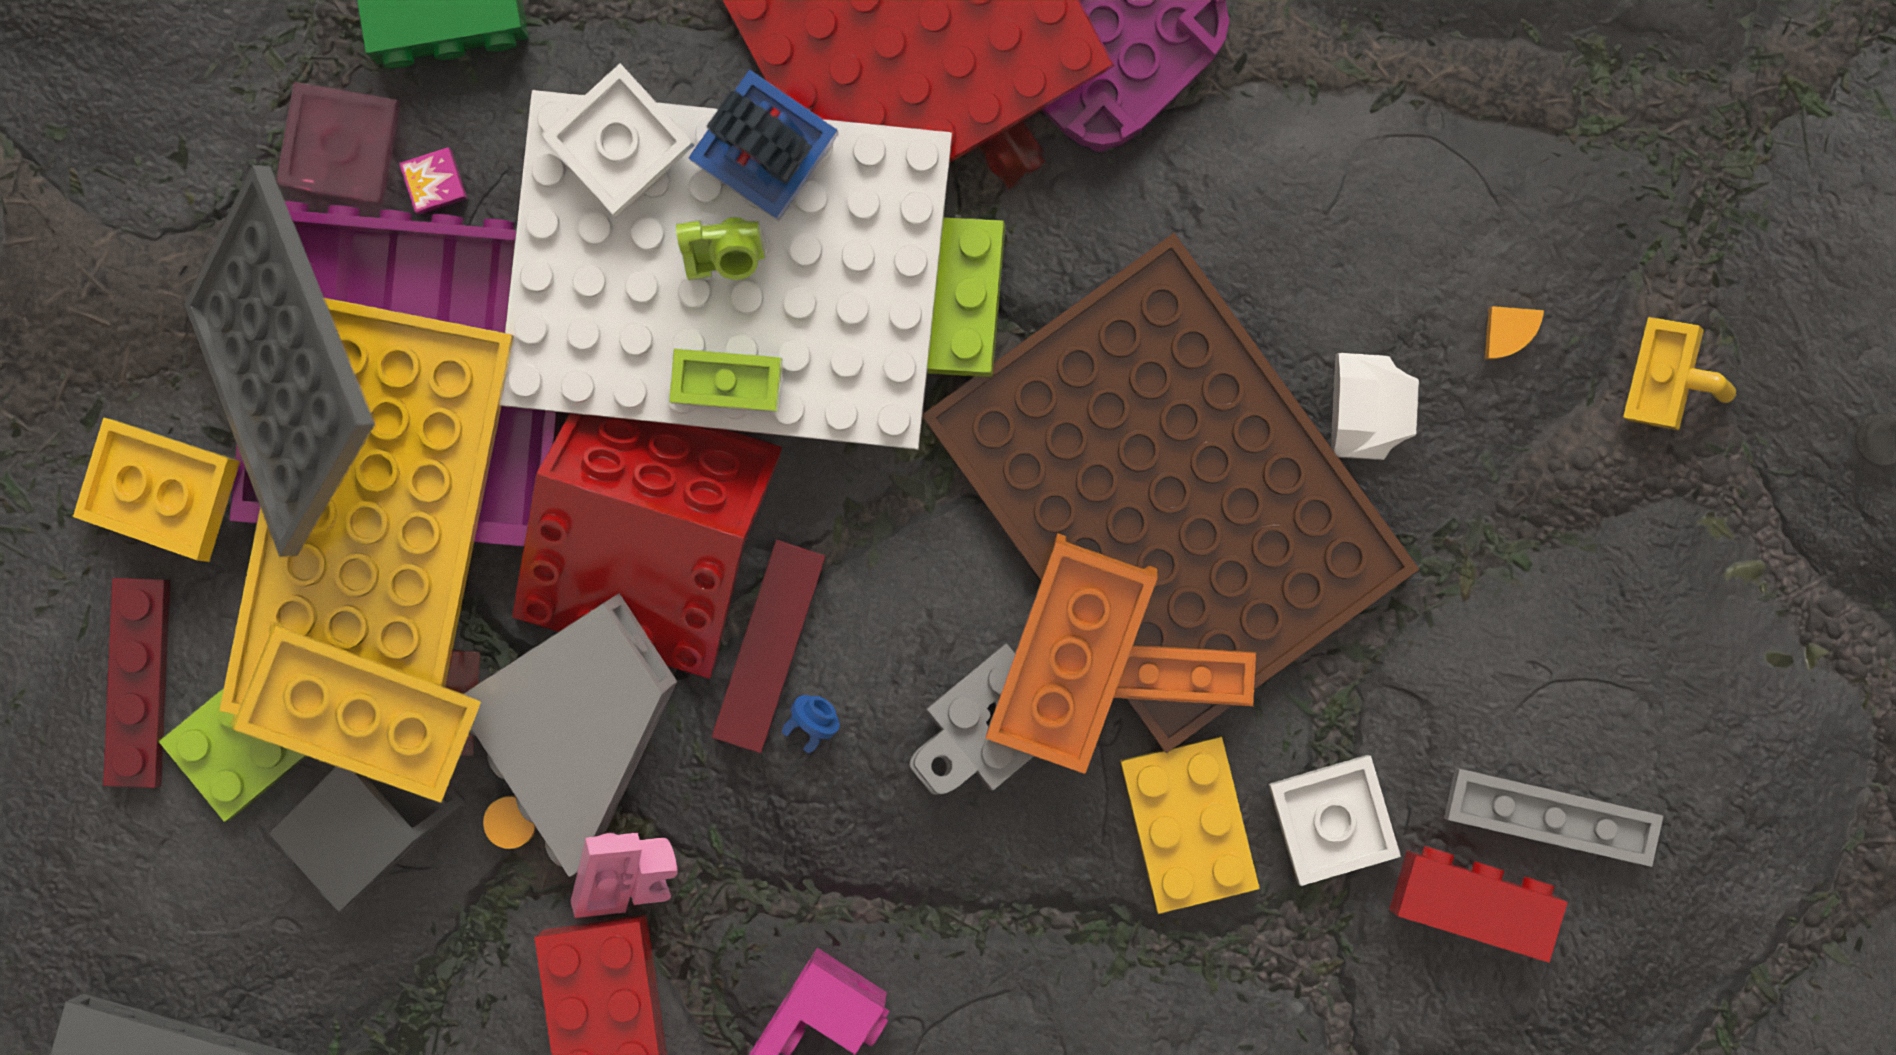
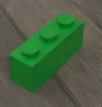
M357 0L366 54L377 64L383 63L384 68L408 67L415 63L414 58L434 55V58L437 60L456 59L466 54L465 49L485 46L487 51L509 50L517 46V40L529 38L523 0Z

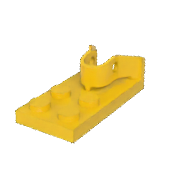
M272 622L269 628L270 635L238 714H234L231 725L233 730L441 803L481 701L290 631L281 624Z

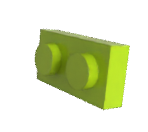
M674 349L669 402L672 404L778 412L783 359L772 356Z

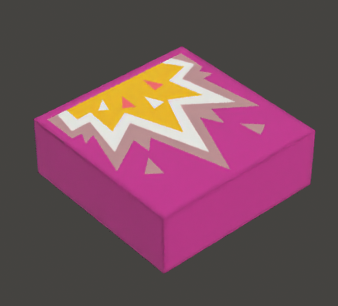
M449 147L399 163L414 210L418 215L468 199L453 152Z

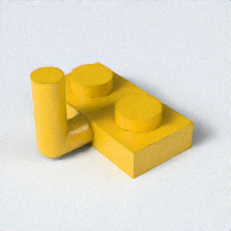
M1648 317L1623 418L1631 422L1679 431L1689 389L1709 392L1722 403H1728L1735 398L1736 388L1722 374L1694 369L1704 332L1699 325Z

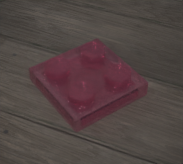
M294 82L276 178L278 186L382 205L400 103L396 99Z

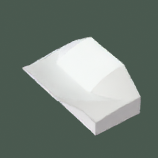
M1347 353L1335 355L1331 448L1338 458L1384 460L1391 448L1404 440L1416 436L1419 380L1395 367L1390 356Z

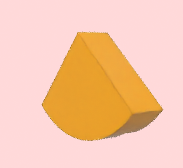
M1494 306L1488 308L1485 360L1503 358L1524 348L1539 330L1544 310Z

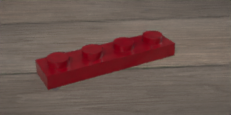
M112 578L103 786L156 788L162 784L163 746L159 741L164 738L170 580Z

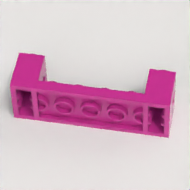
M817 948L749 1055H778L779 1053L790 1055L803 1036L804 1028L807 1024L853 1054L857 1053L863 1042L872 1047L888 1021L886 1017L889 1010L885 1008L887 992Z

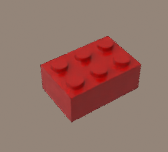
M647 914L544 929L534 937L551 1055H667Z

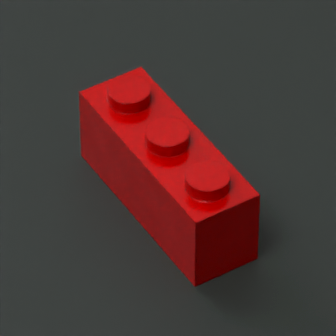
M1424 846L1422 855L1406 851L1389 907L1391 912L1405 919L1550 963L1568 903L1552 895L1554 885L1525 876L1522 885L1502 880L1505 870L1474 861L1472 870L1453 865L1455 855L1428 846Z

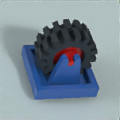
M749 69L735 91L731 90L707 124L706 128L708 130L689 156V160L779 221L839 135V132L832 125Z

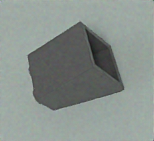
M336 766L269 834L279 844L285 855L294 861L316 886L318 892L340 912L367 892L462 807L465 801L449 784L440 803Z

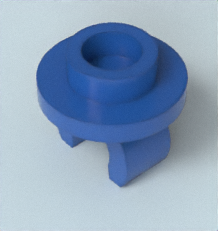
M799 696L791 706L792 716L784 724L782 733L787 737L795 727H801L810 735V740L803 749L810 753L817 748L823 739L832 738L838 731L839 720L835 708L829 701L820 696Z

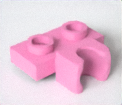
M607 833L597 837L585 838L571 897L574 917L626 913L630 897H632L634 905L669 900L671 894L665 879L674 878L678 874L675 855L667 838L639 840L638 833L621 835Z

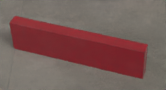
M776 539L712 738L762 753L826 555Z

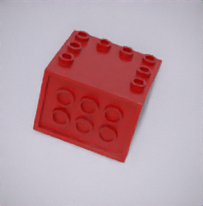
M570 413L536 474L512 618L560 632L620 593L667 666L710 679L716 665L745 541L778 466L782 447L724 429Z

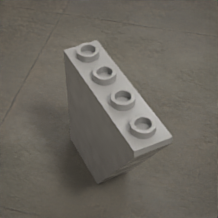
M620 593L464 693V695L481 701L469 733L476 735L488 753L487 758L491 769L498 777L505 779L517 797L516 803L520 813L527 821L534 823L544 838L545 848L549 857L555 864L562 866L569 877L578 872L585 838L605 834L677 683Z

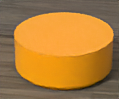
M515 795L504 796L494 801L486 810L483 819L484 831L488 839L498 847L513 849L524 845L534 836L537 830L534 823L527 821L520 813Z

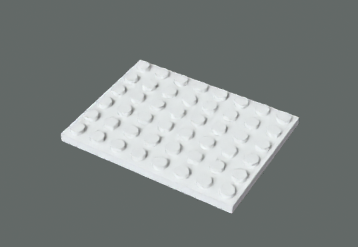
M532 90L505 331L507 334L514 335L500 405L919 450L952 132L824 120L836 128L839 135L781 219L777 221L689 160V156L708 130L706 128L707 124L718 109L657 103L695 146L622 213L615 217L541 136L585 95ZM731 217H739L746 221L759 220L765 246V259L758 260L757 269L751 276L741 280H731L721 276L716 270L712 271V277L688 281L683 257L678 246L676 224L701 220L702 225L721 224L725 219ZM674 349L781 357L783 363L778 412L670 403Z

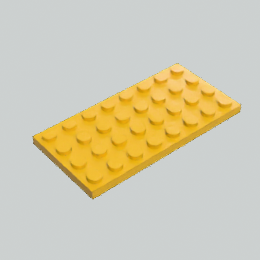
M324 298L375 425L297 556L279 557L260 507L219 711L238 714L270 635L269 628L272 622L281 624L285 629L434 684L446 686L502 406L500 404L514 335Z

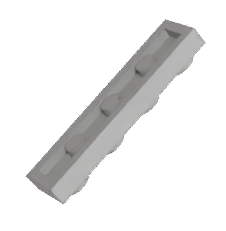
M1456 767L1444 816L1445 819L1650 867L1653 866L1663 816Z

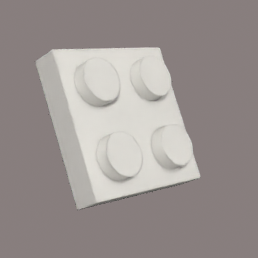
M621 64L616 66L541 135L615 217L622 213L695 146Z
M1361 756L1268 784L1298 885L1303 886L1401 857L1371 756Z

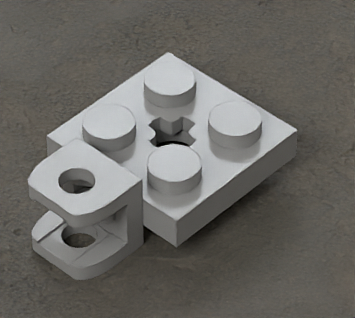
M1007 643L925 710L941 731L936 733L913 754L909 767L933 795L948 793L956 789L975 772L992 791L1034 757L1025 752L985 739L989 728L986 721L991 716L987 708L992 703L997 705L1015 655ZM936 757L943 759L946 764V771L941 777L934 774L931 768L932 761Z

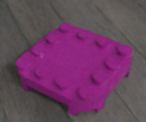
M1080 0L1115 67L1046 106L1041 111L1065 135L1081 146L1103 152L1112 147L1123 145L1137 136L1212 63L1227 39L1229 16L1226 0Z

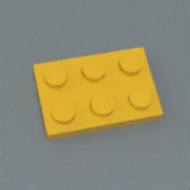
M103 417L73 517L195 560L209 562L240 461Z
M1221 736L1176 746L1168 753L1160 750L1120 760L1158 914L1260 889Z

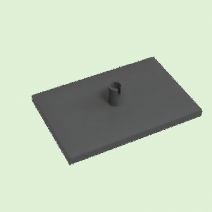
M252 165L184 305L279 557L297 556L375 423L270 166Z

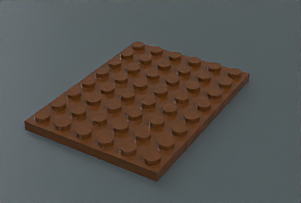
M1175 233L1168 236L994 362L993 377H973L922 415L924 421L1040 581L1043 578L1052 553L1057 533L1066 536L1068 543L1141 569H1145L1148 566L1157 568V581L1133 645L1256 652L1254 689L1419 570L1418 566ZM1127 699L1166 753L1232 706L1225 704Z

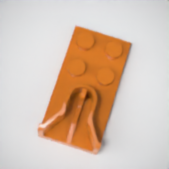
M1057 533L1052 553L985 739L1085 774L1156 584L1157 568L1148 566L1145 569H1141L1068 543L1066 536Z

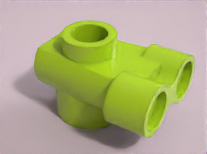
M731 217L725 219L721 224L702 225L701 220L676 224L678 246L683 257L688 281L712 277V271L716 270L727 279H745L756 271L758 260L765 259V246L759 220L746 221L739 217Z

